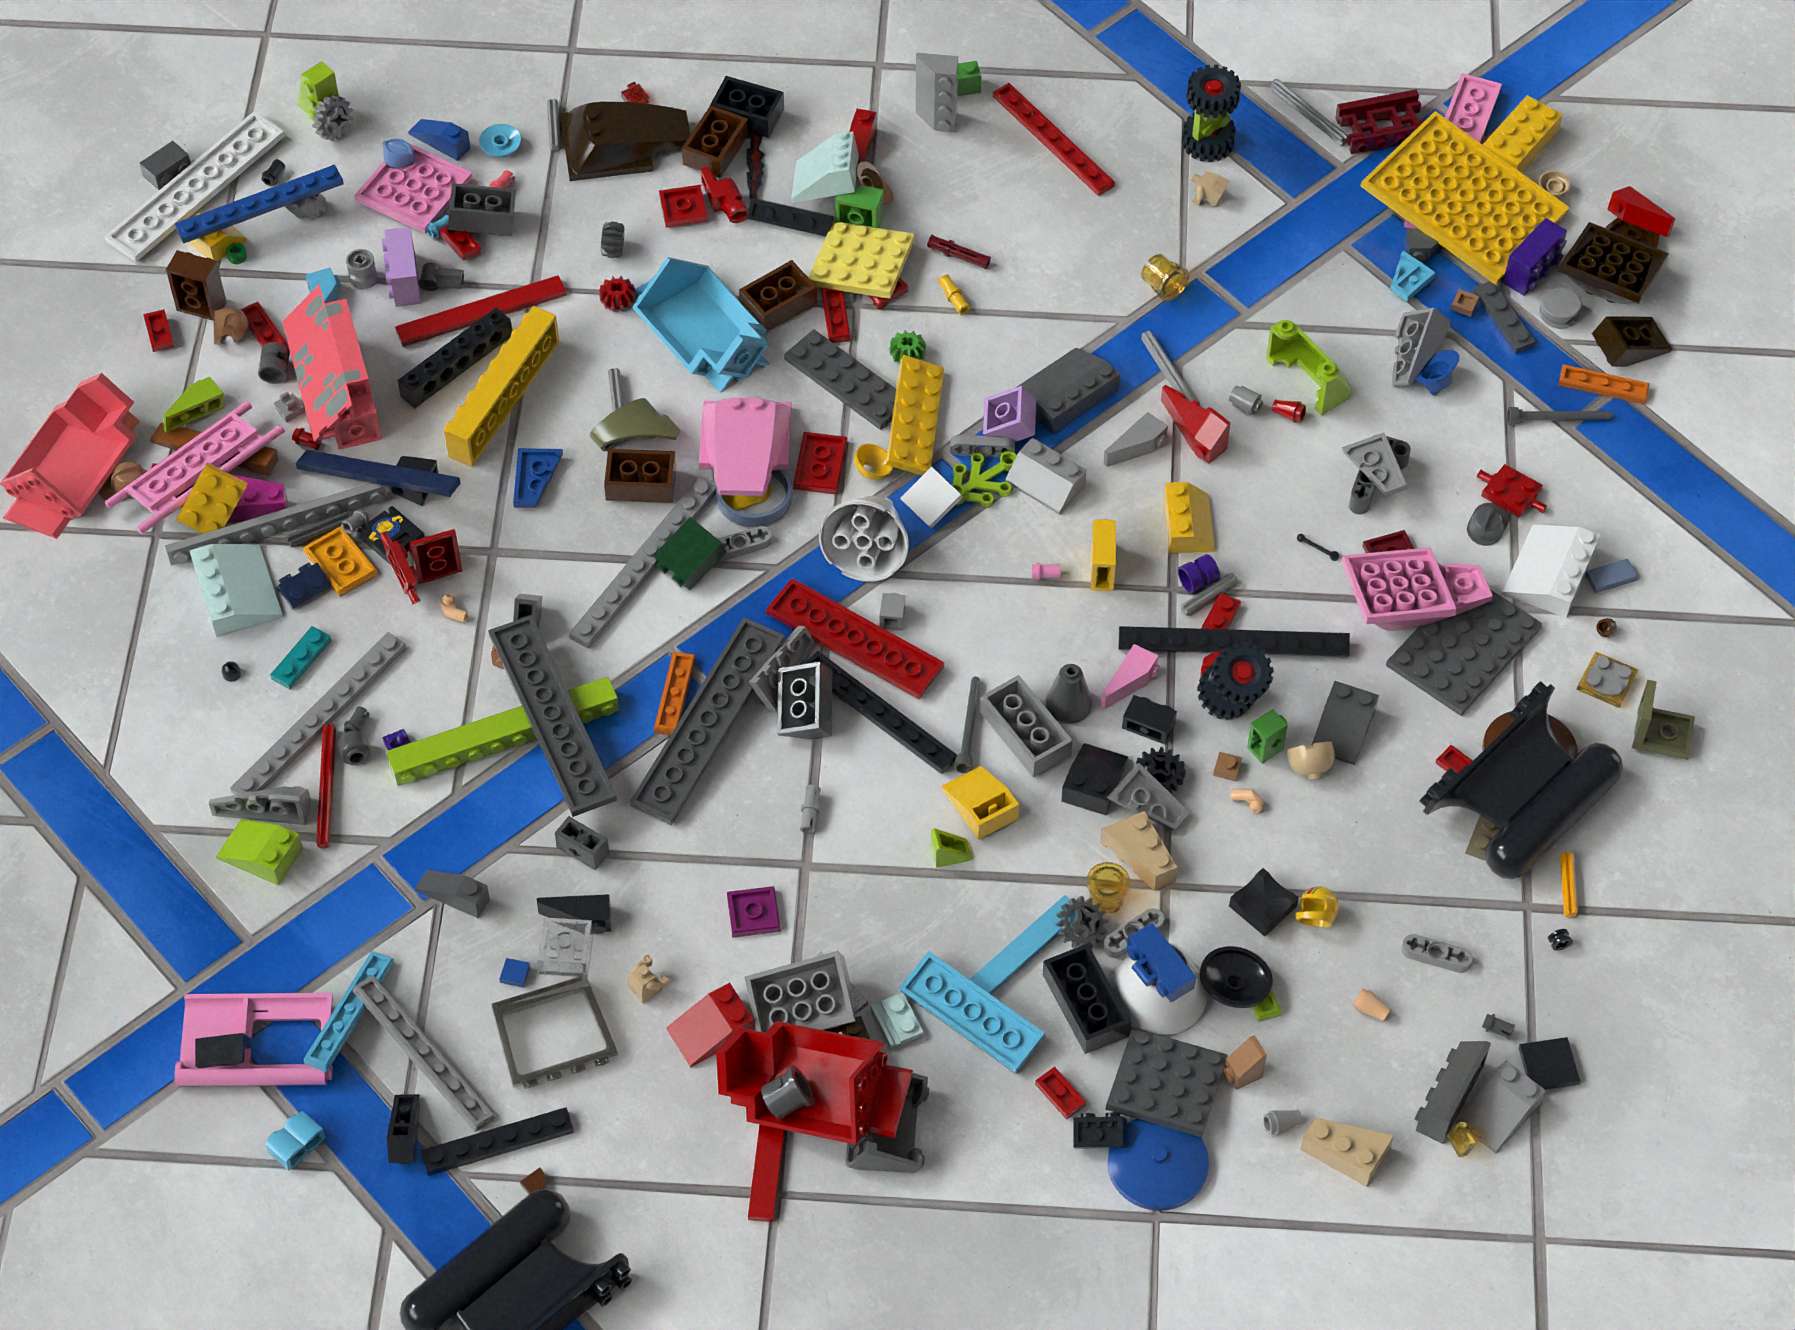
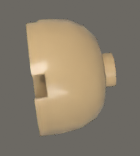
M1332 742L1313 743V745H1302L1287 750L1290 767L1298 775L1308 776L1309 780L1323 778L1322 773L1329 771L1334 764L1335 750Z

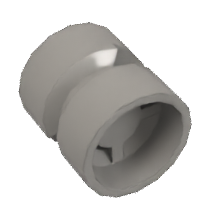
M366 249L351 251L346 258L350 283L356 289L371 288L377 282L373 254Z

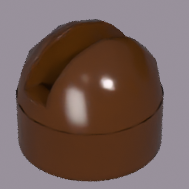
M1604 618L1598 621L1596 629L1600 636L1609 637L1617 631V624L1611 618Z

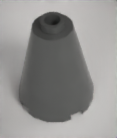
M1066 664L1060 669L1046 696V709L1057 721L1062 722L1064 720L1076 723L1089 715L1092 707V697L1082 669L1075 664Z

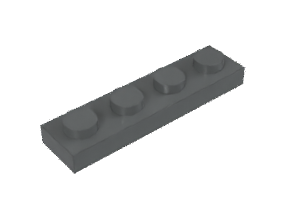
M1491 281L1474 287L1473 294L1479 296L1478 301L1514 353L1517 354L1533 348L1536 341L1499 288Z

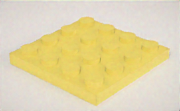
M833 221L809 278L820 288L890 299L915 241V235L913 233Z

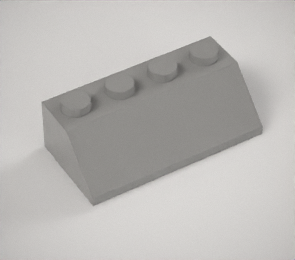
M916 53V114L933 130L955 132L958 101V56Z

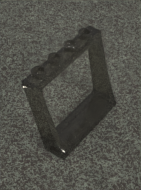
M586 975L491 1004L513 1088L523 1085L524 1089L538 1085L537 1080L547 1078L548 1081L557 1080L562 1077L561 1073L571 1070L572 1074L586 1070L585 1065L595 1063L596 1067L605 1065L610 1062L609 1058L618 1055ZM579 993L583 994L606 1048L531 1073L518 1074L503 1017Z

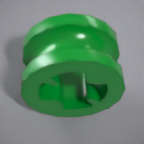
M233 243L227 247L226 253L229 262L241 264L246 261L247 253L243 244Z

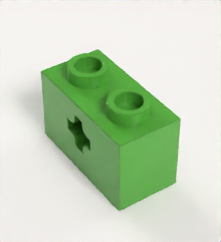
M1272 709L1251 722L1247 748L1261 763L1266 762L1284 750L1288 727L1286 719Z

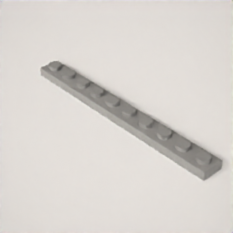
M699 477L570 631L569 638L586 648L593 644L654 570L657 562L653 555L689 517L694 520L715 496L716 486Z
M365 484L165 545L170 564L183 563L192 559L189 550L210 544L249 543L262 537L272 536L275 533L292 530L298 526L315 523L328 517H334L343 512L380 503L388 499L386 485Z
M387 632L230 787L231 792L234 795L264 790L323 732L325 724H331L406 649V644Z

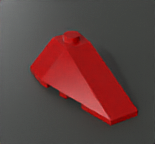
M1164 385L1162 387L1161 402L1195 455L1208 464L1227 450L1231 423L1216 410L1210 407L1204 409L1200 407V402L1194 399L1191 402L1186 399L1183 393Z

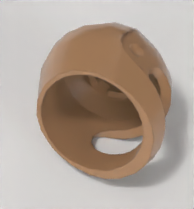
M225 307L214 312L215 345H220L221 339L224 336L232 337L233 343L245 337L248 332L249 323L246 315L241 310L235 307Z

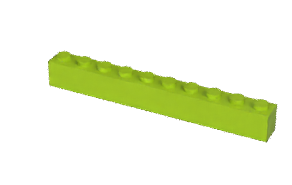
M608 676L567 690L582 723H588L593 719L609 716L619 711L618 698ZM518 706L388 750L386 754L396 784L399 786L412 783L414 780L425 776H433L437 772L446 769L456 768L460 764L469 761H477L493 753H500L513 746H521L528 741L536 739V736L522 706Z

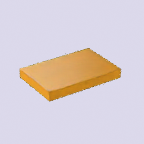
M341 526L303 547V552L313 564L318 562L331 583V587L339 597L378 575L377 569L351 537L342 530Z

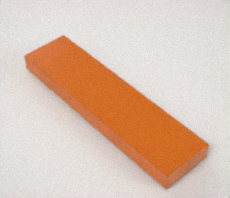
M1563 364L1558 386L1645 404L1650 383Z
M673 652L654 726V733L671 735L682 718L696 655Z

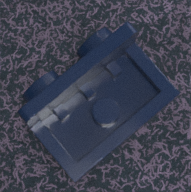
M308 562L298 568L300 573L293 577L291 574H288L278 580L280 584L276 587V590L282 593L291 609L332 586L318 562L313 565Z

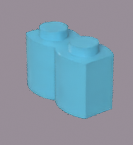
M302 1111L297 1115H292L287 1120L284 1128L273 1132L268 1137L265 1145L267 1152L289 1171L298 1165L308 1153L321 1144L325 1139L323 1128Z

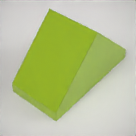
M936 828L931 830L930 848L936 868L967 862L972 859L966 838Z

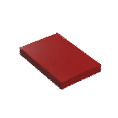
M803 432L793 489L837 495L846 452L847 437Z

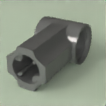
M425 263L422 268L419 285L426 291H435L438 287L462 289L464 285V270L445 269L436 263Z

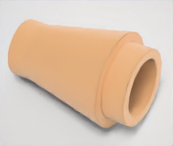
M1364 988L1352 1004L1357 1007V1011L1378 1018L1381 1021H1384L1391 1010L1371 990L1367 991Z

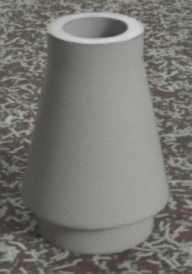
M1298 1109L1270 1110L1268 1114L1263 1116V1125L1268 1134L1273 1133L1277 1135L1291 1127L1302 1124V1115Z

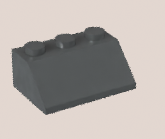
M821 662L778 668L777 735L810 740L832 736L833 670Z

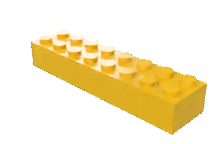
M533 306L528 313L524 314L522 322L518 328L512 331L508 342L502 345L496 359H492L488 370L480 376L474 390L468 393L464 404L457 408L454 418L445 425L444 434L449 458L471 467L474 465L559 344L555 314Z

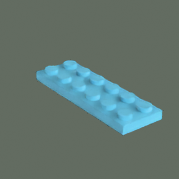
M930 951L926 953L899 988L900 992L904 993L905 996L1015 1074H1017L1046 1036L1042 1030Z

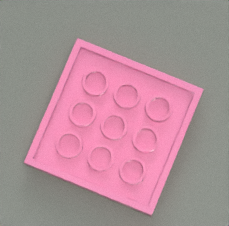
M410 144L415 153L414 163L406 167L394 168L387 165L384 161L354 196L355 201L426 234L428 223L436 222L450 205L452 183L468 184L473 175L471 171Z

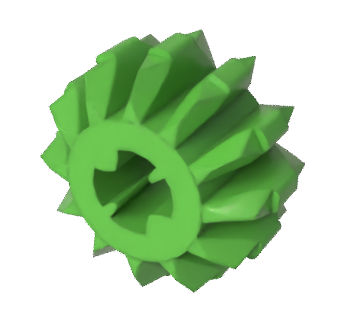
M904 330L903 334L897 332L895 337L891 338L889 353L894 362L900 363L903 355L919 360L924 359L926 343L921 334L916 335L915 331L907 333Z

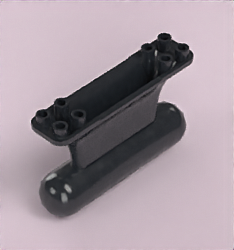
M1542 681L1536 684L1528 696L1525 695L1517 703V706L1509 714L1515 721L1459 773L1452 767L1449 768L1441 777L1442 779L1438 783L1435 782L1419 800L1425 806L1423 812L1426 815L1444 807H1462L1478 813L1500 829L1486 846L1485 857L1486 864L1491 871L1504 879H1515L1529 871L1618 782L1623 771L1622 758L1615 749L1607 744L1593 743L1583 748L1574 758L1562 747L1552 732L1547 714L1548 702L1555 687L1552 684L1547 687Z
M539 1188L528 1194L411 1291L401 1303L400 1320L406 1330H447L455 1322L462 1330H563L596 1303H599L602 1307L606 1306L613 1298L610 1291L616 1286L621 1290L626 1289L633 1280L628 1275L631 1268L629 1267L628 1258L623 1253L615 1255L604 1263L589 1264L568 1256L551 1243L564 1232L569 1224L570 1208L564 1197L555 1190Z

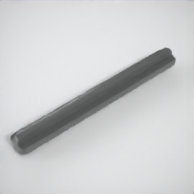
M1275 79L1270 83L1272 91L1339 145L1347 142L1348 135L1280 80Z

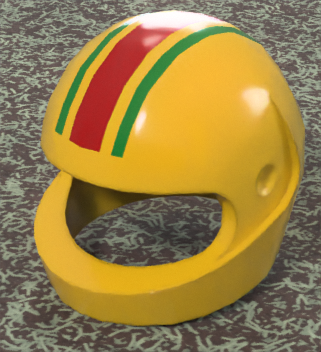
M1316 886L1309 888L1300 898L1301 911L1295 913L1296 921L1315 927L1332 926L1339 909L1336 895L1325 887Z

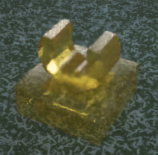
M1465 1121L1458 1123L1447 1137L1458 1157H1464L1478 1143L1476 1139L1481 1138L1482 1135L1478 1128L1470 1129Z

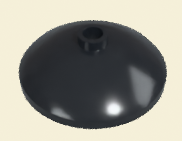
M1235 946L1217 948L1211 951L1201 964L1200 980L1204 989L1213 999L1226 1006L1234 1008L1254 1007L1262 1003L1272 989L1273 977L1269 966L1260 956L1245 948Z

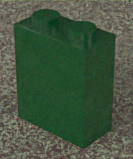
M689 517L653 557L657 562L655 566L663 574L668 572L676 585L680 588L685 586L690 591L727 551L720 540Z

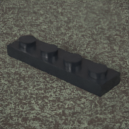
M751 198L747 219L826 237L833 224L834 216Z

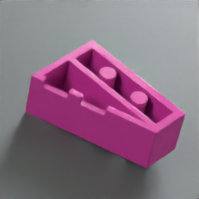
M233 475L248 484L227 523L244 522L288 508L284 484Z

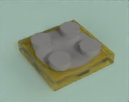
M1595 651L1576 690L1620 708L1638 673V669Z

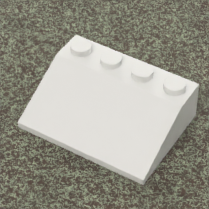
M1533 524L1502 591V595L1567 618L1586 571L1596 552L1600 534L1581 527Z

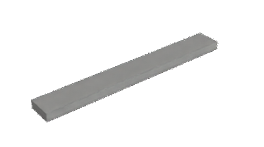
M374 976L353 987V993L474 1132L495 1119V1114Z

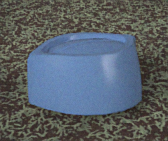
M396 138L383 141V158L387 165L394 168H402L414 163L415 153L408 142Z

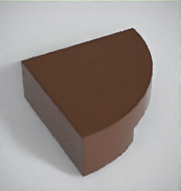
M541 1167L520 1181V1185L528 1194L539 1188H545L546 1184L545 1175Z

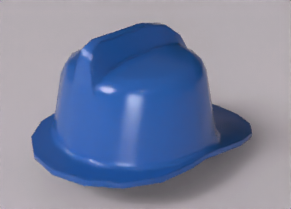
M1445 350L1435 354L1429 359L1415 379L1417 382L1422 383L1431 395H1436L1452 383V371L1459 362V354L1454 350Z

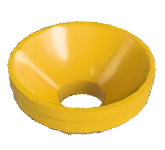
M862 444L855 452V466L864 478L881 480L886 478L893 470L892 466L886 465L887 451L878 445ZM864 465L870 466L874 472L872 473L865 469Z

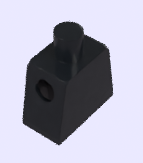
M402 456L396 465L439 473L437 460ZM391 487V491L394 494L420 506H423L429 493Z

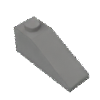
M1147 412L1104 451L1103 464L1108 467L1152 453L1166 443L1168 439V426Z

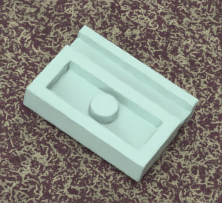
M904 993L885 999L877 1005H871V1011L891 1050L897 1045L902 1046L923 1037V1030Z

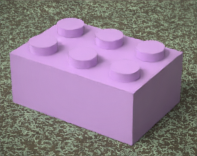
M411 227L385 230L386 239H382L383 252H387L384 253L385 268H389L385 272L387 285H391L388 286L390 299L394 298L395 307L421 304Z

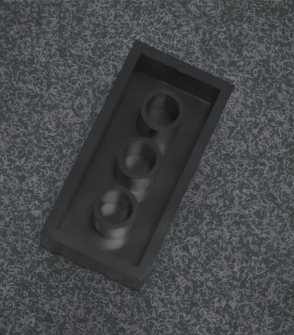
M1088 943L1043 961L1042 975L1085 1054L1130 1036L1131 1021Z

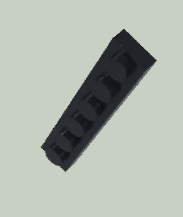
M567 1107L422 1149L421 1153L427 1174L430 1176L572 1134L574 1130Z

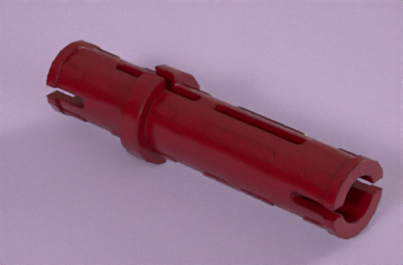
M931 235L927 243L928 248L943 252L947 257L953 256L984 269L988 268L991 261L990 256L957 245L953 240L947 241Z

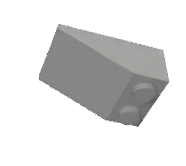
M1505 1060L1490 1076L1456 1120V1123L1496 1154L1541 1105L1546 1090Z

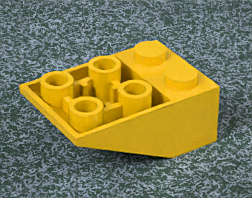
M982 766L941 786L943 792L978 840L1019 819V803L1008 788Z

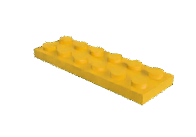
M906 355L902 356L886 465L921 476L931 468L944 367Z

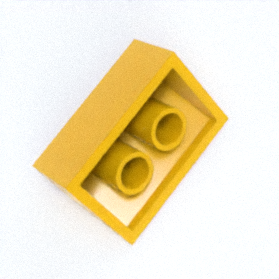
M1189 482L1165 483L1164 507L1169 552H1215L1209 495Z

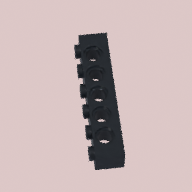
M497 307L398 379L400 397L414 409L508 340L513 331L511 319Z

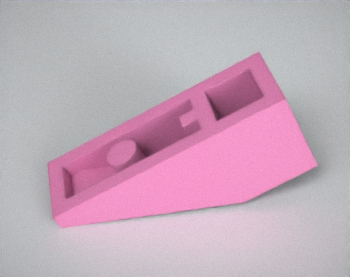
M1134 644L1102 693L1101 708H1108L1146 686L1151 677L1155 678L1160 669L1158 665L1159 655Z

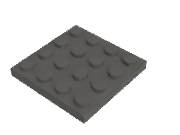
M1132 1027L1105 1110L1118 1112L1125 1116L1202 1138L1228 1054Z

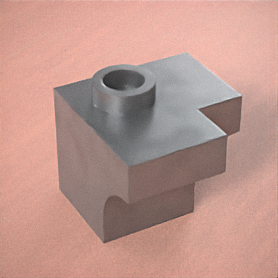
M319 193L289 204L285 208L299 219L307 215L314 220L326 214V198Z

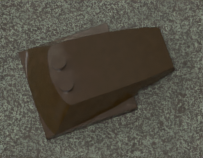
M601 101L583 104L569 112L560 113L569 181L652 172L651 158L656 157V154L659 152L667 153L681 149L690 136L686 110L635 102Z
M1619 218L1609 223L1606 228L1589 222L1560 264L1558 272L1567 275L1588 294L1606 299L1610 303L1639 304L1665 264L1669 253L1657 249L1659 234L1622 221Z

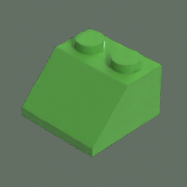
M860 186L853 193L841 194L835 198V222L880 228L883 220V190Z

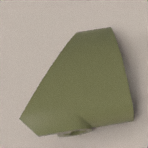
M640 398L610 413L592 429L590 437L602 451H608V449H612L616 445L617 441L629 438L648 437L652 439L659 437L676 440L680 429L667 415H660L646 398Z

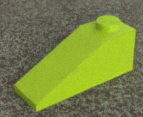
M211 377L191 384L164 414V431L166 433L224 408V393Z

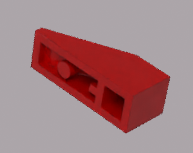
M859 108L856 109L849 131L854 132L859 153L858 164L866 162L877 131V112Z
M1631 186L1613 191L1607 208L1608 211L1622 221L1665 237L1670 236L1676 219Z

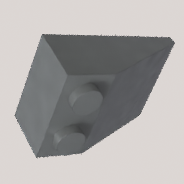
M1334 681L1312 745L1319 742H1332L1335 750V759L1355 765L1376 712L1379 695Z

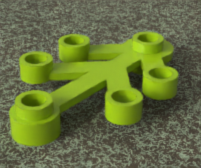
M1011 451L1002 453L1000 463L980 474V469L984 465V456L981 453H974L971 456L970 480L962 485V478L966 476V466L960 463L956 464L953 467L954 480L951 486L963 496L956 505H960L964 501L980 502L981 506L985 508L993 505L994 496L991 493H971L974 489L996 491L1002 497L1009 496L1011 494L1010 483L989 482V480L1003 471L1009 472L1017 455Z

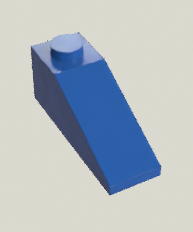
M420 119L408 131V134L456 161H459L471 148L468 131L452 122Z

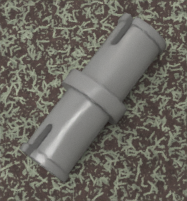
M806 786L805 801L801 806L803 815L800 831L804 832L806 828L805 833L812 834L816 830V818L820 813L818 803L821 788L819 786Z

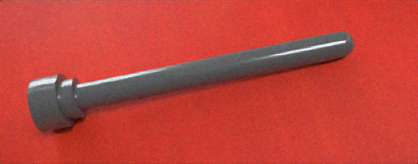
M1508 407L1507 409L1508 425H1518L1523 420H1611L1613 418L1611 411H1523L1518 407Z
M977 676L971 679L961 753L958 754L954 762L955 771L963 774L973 769L974 761L970 755L980 687V678Z

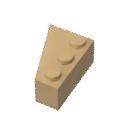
M1145 811L1102 828L1100 843L1105 847H1109L1121 862H1126L1133 869V872L1153 890L1176 882L1177 866Z
M1315 1117L1303 1136L1300 1150L1367 1187L1389 1152L1394 1135Z

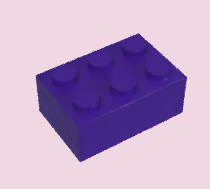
M1545 218L1509 255L1503 284L1523 296L1530 290L1533 291L1537 287L1539 280L1542 277H1547L1554 264L1558 265L1563 258L1562 250L1567 243V240H1565L1567 230Z

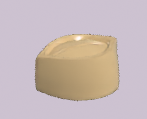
M1557 170L1545 172L1539 178V186L1559 200L1565 196L1571 185L1569 178Z

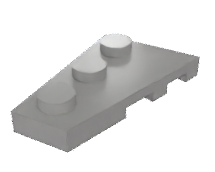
M1384 432L1342 447L1343 453L1386 497L1408 489Z
M1140 763L1133 767L1107 797V799L1136 813L1145 811L1150 820L1170 830H1175L1190 813Z

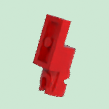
M708 166L700 168L701 183L713 211L723 210L732 223L745 221L748 216V210L744 201H742L743 198L736 183L731 178L717 180L715 173L711 174Z

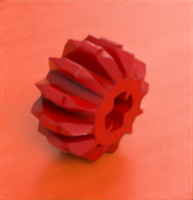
M612 276L611 280L605 279L604 285H600L599 298L601 303L604 304L605 309L611 308L613 312L616 309H620L623 312L624 307L630 308L631 303L635 302V287L629 279L624 280L622 276L615 279Z

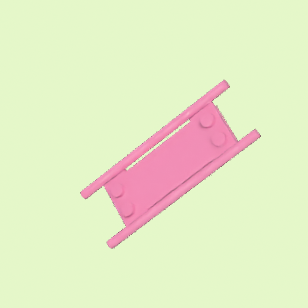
M245 401L105 501V504L111 509L130 495L151 511L154 515L136 527L142 535L184 505L192 488L178 498L176 496L196 483L207 462L218 467L240 452L219 468L228 473L283 434L285 430L281 425H278L262 437L254 427L240 418L241 415L252 408L250 402Z

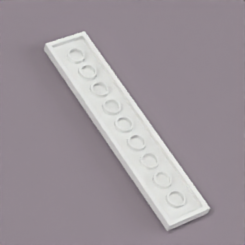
M252 112L104 236L105 241L137 262L176 229L174 223L192 216L285 137L284 130L256 112Z

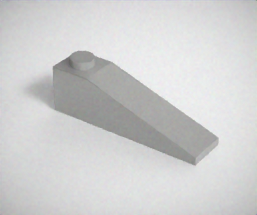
M1428 308L1402 314L1396 331V338L1399 341L1398 346L1395 347L1397 361L1393 366L1392 385L1394 387L1411 385L1444 341L1451 321L1437 309Z
M284 786L209 800L212 816L306 825L311 804L309 790L301 786Z

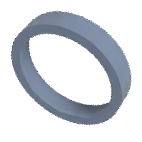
M785 470L771 471L772 477L782 484L786 492L784 501L775 509L762 514L738 512L724 502L723 495H719L716 486V499L719 510L727 519L742 526L758 527L774 523L787 513L792 503V483L789 475Z

